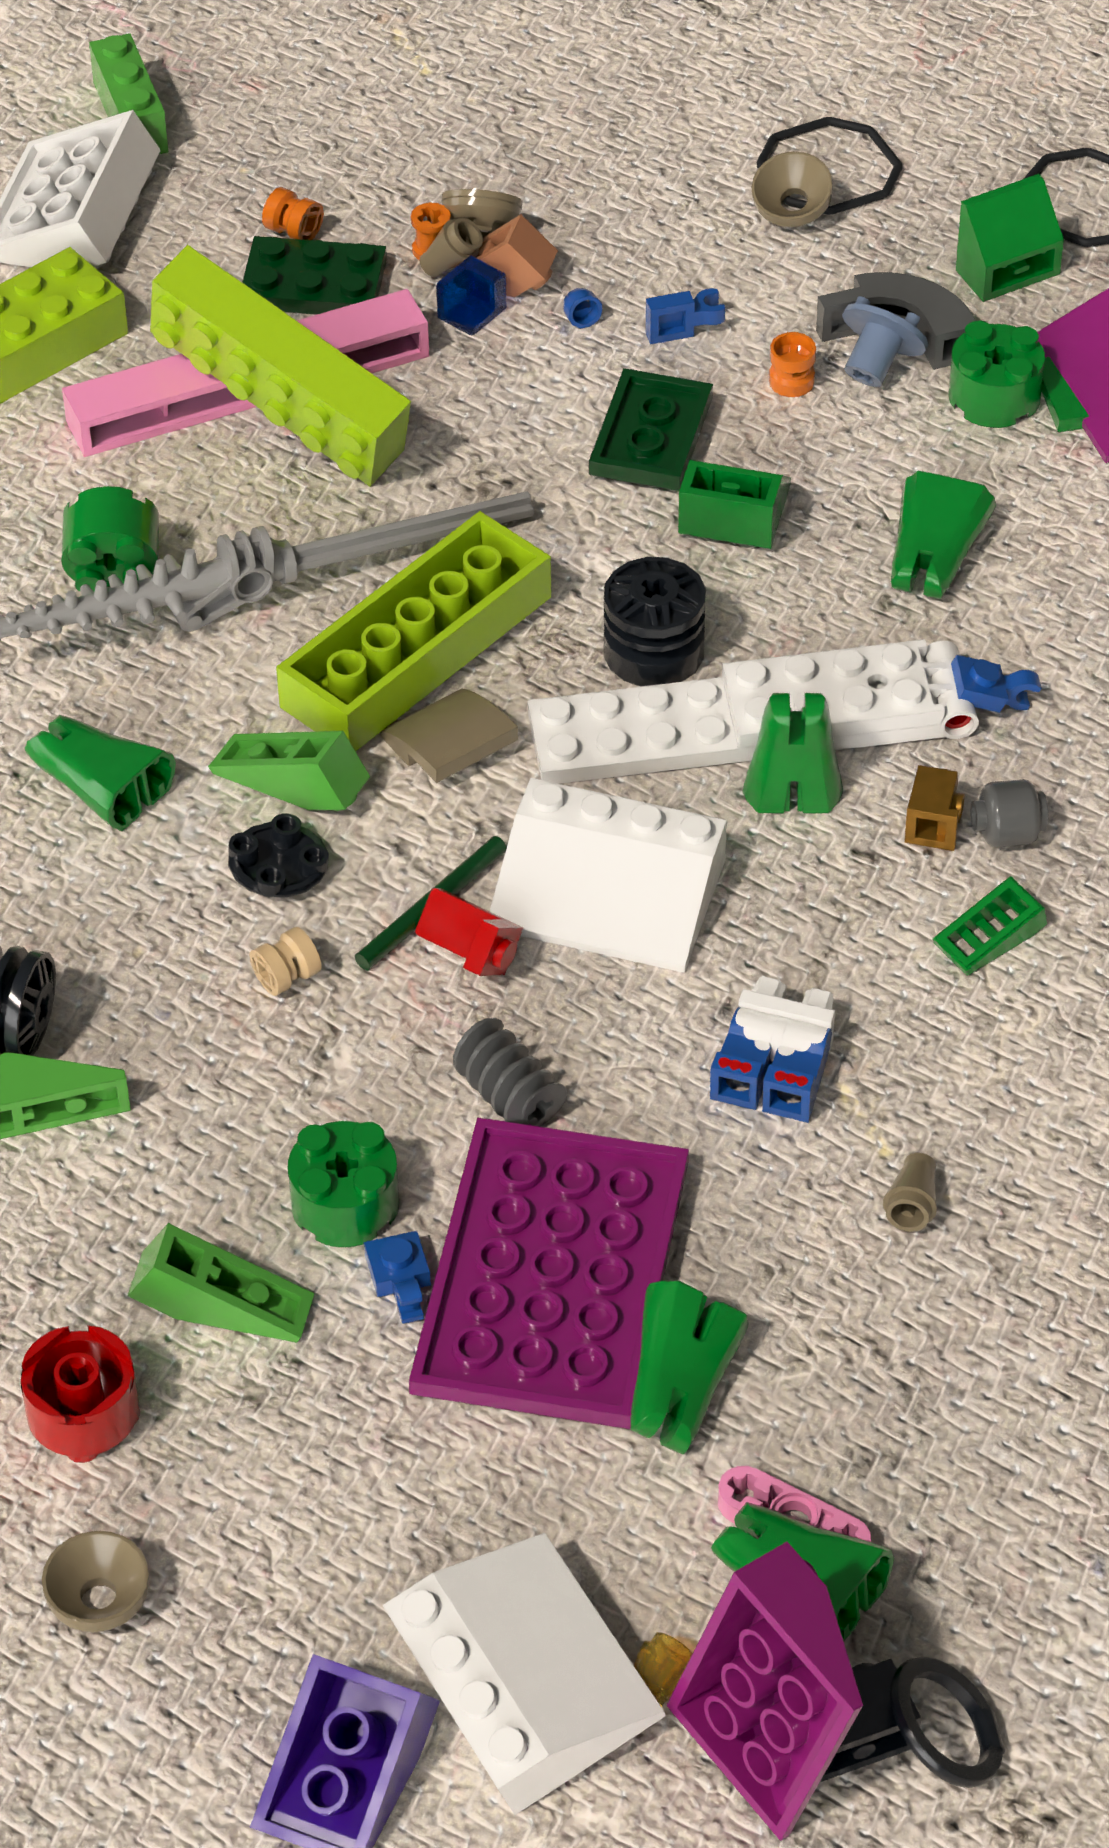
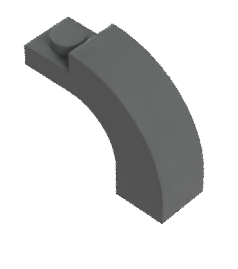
M874 272L854 275L853 289L818 296L816 331L822 342L857 335L844 322L842 314L847 305L855 303L859 296L868 299L870 305L887 310L903 319L906 318L908 312H911L920 317L916 328L927 338L929 345L924 354L933 370L951 366L952 348L955 341L965 332L966 325L976 320L960 298L932 281L902 273Z

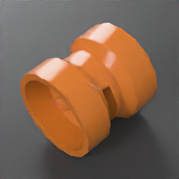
M278 187L266 200L262 213V223L265 228L274 232H287L290 239L313 240L322 225L324 216L323 206L321 203L309 198L300 200L295 192L284 187Z
M786 332L778 335L772 340L770 345V360L772 363L769 369L770 387L781 396L800 397L812 390L815 383V370L813 366L816 360L815 342L811 337L798 332Z

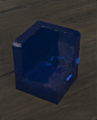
M470 255L438 281L436 285L437 318L468 335H475L507 308L506 274Z

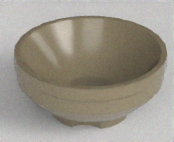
M794 151L778 154L765 161L756 171L751 186L753 201L758 212L769 222L783 227L803 226L819 218L828 208L833 190L832 177L828 167L814 155ZM798 194L807 199L806 205L800 210L790 211L782 206L783 200L790 195Z
M479 189L448 190L442 193L441 200L442 205L450 211L451 220L461 217L469 219L478 227L482 238L519 216L523 204L522 199L516 196Z
M108 1531L81 1533L60 1544L49 1556L42 1574L44 1597L51 1612L59 1621L70 1628L85 1632L111 1630L126 1623L142 1608L149 1587L147 1561L137 1545L123 1535ZM106 1586L115 1592L116 1597L107 1607L92 1609L82 1602L83 1595L93 1587Z

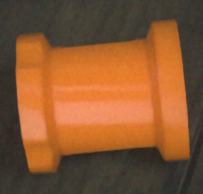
M423 203L415 207L411 212V224L416 229V238L412 243V252L418 260L427 251L445 223L451 220L450 211L442 204Z

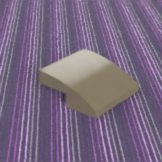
M461 688L386 727L381 731V738L408 766L418 763L438 783L517 741L518 726L490 701L475 692Z

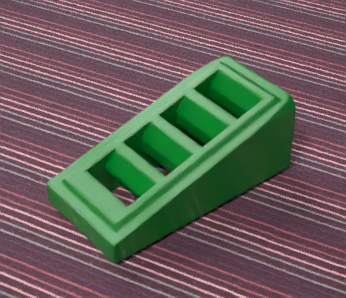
M1010 876L933 937V943L968 976L1031 938L1047 925L1045 908ZM1011 909L1018 917L1012 921L1004 913L1005 911ZM995 918L1004 928L999 932L996 931L988 923L990 920ZM979 928L989 940L983 944L972 931ZM963 938L975 951L967 956L954 942Z

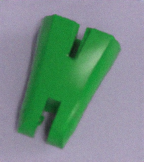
M919 470L906 478L902 491L899 528L892 562V588L910 593L913 590L919 570L925 569L927 572L923 595L936 599L942 598L950 587L968 550L996 508L995 497L988 491L985 485Z
M773 693L770 696L763 713L757 744L742 790L746 801L756 812L784 813L789 811L790 784L792 781H796L797 811H802L803 813H829L840 801L843 794V785L834 748L830 712L826 698L822 693H804V705L801 711H792L789 693Z
M60 714L49 723V732H38L27 741L24 748L27 755L43 771L67 786L103 821L119 831L125 830L139 818L142 813L141 802L147 806L153 805L170 790L175 775L176 760L172 753L115 736Z
M677 1280L658 1281L650 1283L645 1294L640 1362L631 1409V1431L645 1438H651L664 1421L660 1434V1444L676 1453L685 1454L696 1438L712 1397L745 1336L749 1326L748 1316L724 1302L714 1301L704 1308L708 1297L702 1291Z
M746 1502L734 1518L736 1527H725L711 1547L713 1554L735 1572L783 1543L788 1542L803 1560H806L813 1566L818 1577L827 1586L843 1641L856 1628L860 1620L859 1609L864 1612L871 1609L885 1591L894 1563V1555L891 1549L822 1529Z

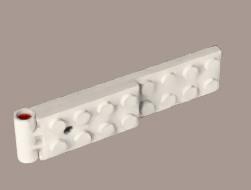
M925 639L722 663V677L528 700V716L540 779L558 784L751 761L757 744L763 713L773 693H789L792 711H801L804 705V693H822L826 698L830 712L835 750L942 737L960 739L972 734L977 729L979 720L974 705L967 700L958 699L951 666L955 656L960 655L958 647L950 641H937L927 646Z

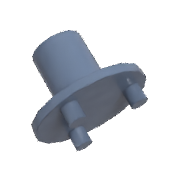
M861 296L857 298L855 303L848 304L843 311L842 317L844 322L859 335L844 370L850 377L862 384L880 387L896 354L921 356L929 345L927 338L916 328L920 317L914 313L908 312L906 318L903 319L887 310L870 305V301Z

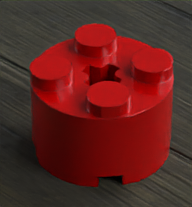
M69 1326L57 1328L36 1340L24 1355L21 1390L27 1422L33 1436L47 1449L68 1456L70 1460L77 1463L90 1462L98 1454L110 1450L122 1442L139 1420V1398L130 1351L126 1344L109 1330L96 1326H88V1331L71 1332Z

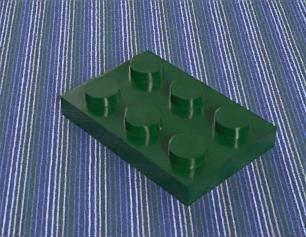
M254 236L242 283L283 312L321 314L379 297L387 261L386 246Z
M623 368L589 459V475L679 491L713 399V384Z

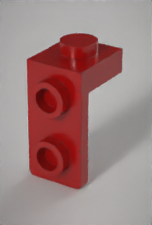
M433 888L415 932L419 937L466 958L463 965L464 969L479 976H497L506 974L507 968L515 957L517 943L524 927L441 888Z

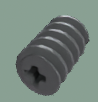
M494 1017L475 1023L465 1032L456 1046L453 1054V1065L456 1071L461 1076L466 1077L469 1085L473 1089L478 1090L482 1099L491 1104L496 1114L503 1117L505 1122L540 1127L551 1120L566 1101L568 1092L565 1086L557 1082L554 1083V1076L549 1070H541L540 1060L537 1057L529 1056L528 1048L524 1044L516 1043L515 1034L510 1030L503 1029L504 1025L501 1020Z

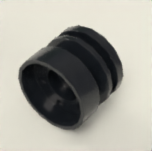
M644 557L628 561L612 572L604 585V658L609 669L623 681L642 687L683 682L696 673L704 660L706 587L697 572L685 563L667 557Z
M0 946V1054L10 1052L33 1056L43 1040L52 1013L56 985L55 963L49 952L34 950L28 953L24 947L13 946L3 955Z

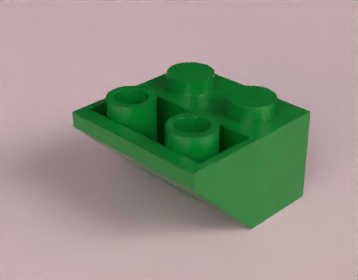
M1040 174L961 201L956 272L982 302L1060 275L1064 239L1044 178Z
M689 460L679 490L678 533L771 549L790 489L791 477Z

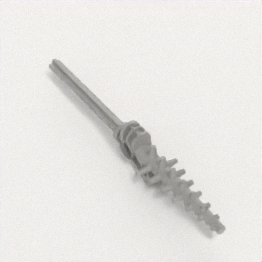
M528 491L295 546H291L286 539L279 541L272 539L264 526L252 528L250 536H247L243 530L238 531L235 534L234 540H231L227 534L220 535L217 538V556L213 560L198 564L195 550L189 548L185 551L182 567L171 554H168L164 559L156 560L153 575L145 565L140 564L136 567V571L133 569L126 571L124 584L116 574H112L108 577L109 589H107L104 580H98L95 592L89 585L84 584L80 587L82 594L80 597H77L75 591L70 590L66 593L65 600L61 595L57 594L52 597L53 604L46 605L44 601H39L36 604V609L32 605H26L22 613L8 612L6 617L0 615V640L14 635H19L21 638H29L32 636V632L49 629L52 634H60L63 626L79 623L83 630L89 631L92 628L93 620L106 617L111 620L113 627H120L124 622L123 614L136 611L140 614L141 622L148 624L155 620L153 608L168 606L172 610L182 630L187 632L195 631L244 603H252L262 599L269 593L274 581L279 580L282 584L296 581L297 572L446 537L479 511L500 524L531 517L534 515L531 496Z

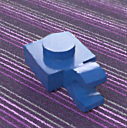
M718 289L702 290L694 299L690 291L646 298L645 333L650 345L694 337V326L718 325L725 322V305H719Z
M956 655L951 663L958 699L967 700L976 708L1000 713L1006 704L1016 710H1028L1030 703L1025 690L1040 692L1042 689L1038 674L1031 670H1019L1010 675H1003L1000 664Z
M412 1231L364 1242L365 1258L377 1297L394 1294L402 1324L423 1320L424 1315L420 1302H423L420 1288L431 1286V1280L418 1232Z

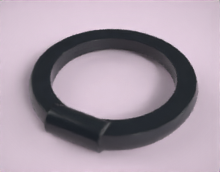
M919 1657L902 1663L897 1668L891 1681L890 1701L897 1726L912 1752L931 1772L952 1785L972 1788L982 1786L996 1775L1001 1765L1005 1748L995 1711L989 1706L981 1692L960 1671L941 1660ZM925 1678L940 1684L962 1704L973 1722L980 1747L977 1765L966 1766L950 1760L939 1752L924 1735L915 1719L910 1701V1689L914 1679Z

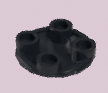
M278 814L271 822L250 827L242 833L233 835L229 840L228 867L234 879L247 890L266 897H291L305 893L319 884L328 870L329 852L322 839L308 828L302 827L301 820L293 814Z

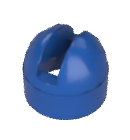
M576 288L570 291L564 298V313L573 326L587 328L594 325L601 317L602 304L592 291L586 288Z

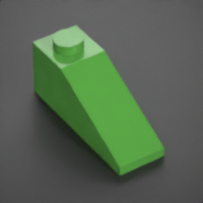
M344 731L234 734L208 766L214 775L306 810H345L354 803L358 792L370 778L369 773Z
M10 1052L0 1054V1139L131 1111L125 1071L122 1069Z
M168 1223L143 1250L127 1296L177 1320L297 1343L302 1337L315 1293Z

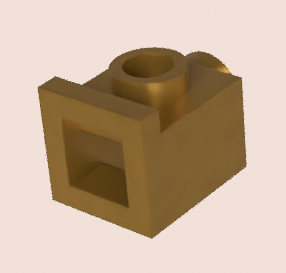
M918 765L907 807L904 843L949 851L955 850L958 823L960 824L965 800V794L956 792L958 786L957 771Z

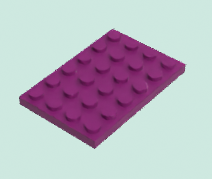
M477 1117L408 1381L409 1394L631 1429V1409L640 1362L646 1289L650 1283L663 1281L689 1163V1149Z

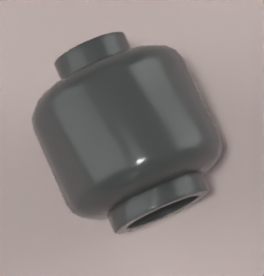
M1025 779L987 783L981 790L979 800L971 802L970 816L972 828L974 831H981L985 841L991 847L1032 844L1037 840L1039 832L1047 829L1048 806L1046 796L1043 791H1037L1035 786Z

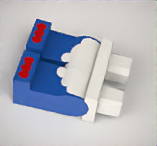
M761 976L752 991L742 990L739 1007L733 1015L721 1051L715 1055L710 1068V1099L756 1110L763 1092L762 1112L809 1123L828 1054L833 1045L835 1010H832L833 994L829 991L812 988L811 990H806L802 1003L785 999V984L778 979ZM726 1079L749 1083L750 1087L748 1090L738 1091L728 1086ZM777 1091L801 1096V1102L787 1103L778 1097Z

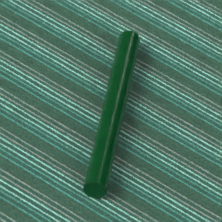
M498 836L491 837L433 888H441L454 895L458 894L506 852L507 846L505 842ZM431 890L355 954V960L362 969L370 970L416 930Z

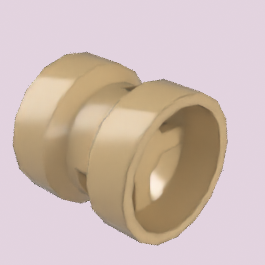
M293 927L282 933L279 941L275 944L264 943L251 950L249 954L256 977L266 991L273 996H278L290 989L292 981L297 978L308 979L319 973L322 969L320 956L314 943L304 930L299 927Z

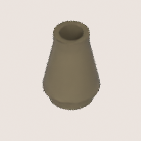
M461 217L456 220H448L427 251L420 256L419 261L424 272L431 277H438L444 271L476 257L483 242L480 230L467 218Z
M917 1152L908 1155L905 1158L901 1171L884 1196L883 1208L886 1212V1217L899 1230L907 1232L922 1230L936 1216V1162L927 1154Z

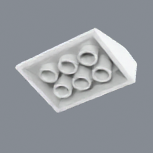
M134 110L28 142L0 197V263L33 267L68 247L75 250L96 269L110 260L113 248L120 234L125 229V223L134 205L138 202L139 194L147 178L152 173V167L160 153V148Z
M530 778L515 815L490 912L524 927L521 933L522 937L685 973L725 863L727 820Z
M545 1533L433 1572L382 1605L514 1815L666 1716Z

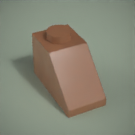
M520 214L482 238L483 242L479 248L478 255L455 266L448 280L455 286L517 297L530 288L533 290L539 289L549 280L553 272L550 267L558 250Z

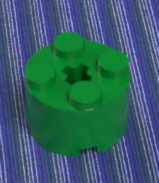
M973 321L967 324L965 332L958 337L952 348L948 396L953 408L955 409L956 404L964 411V418L973 424L990 428H1004L1016 425L1017 418L1027 413L1028 418L1035 414L1041 400L1045 352L1039 342L1037 331L1028 326L1015 327L1006 324H989L985 321Z
M104 486L78 494V501L72 506L68 502L63 511L61 562L66 574L75 581V588L80 591L82 585L87 584L95 592L98 580H104L107 587H110L108 577L112 574H116L124 584L126 571L129 569L136 571V567L140 564L145 565L153 575L155 563L158 560L159 512L152 501L145 497V503L133 498V491L126 488Z
M336 1121L323 1125H308L299 1132L297 1142L293 1146L288 1159L291 1209L296 1224L302 1230L304 1227L309 1232L315 1234L316 1241L332 1247H355L375 1239L377 1231L388 1222L391 1225L399 1210L397 1158L392 1144L385 1137L384 1130L374 1122Z

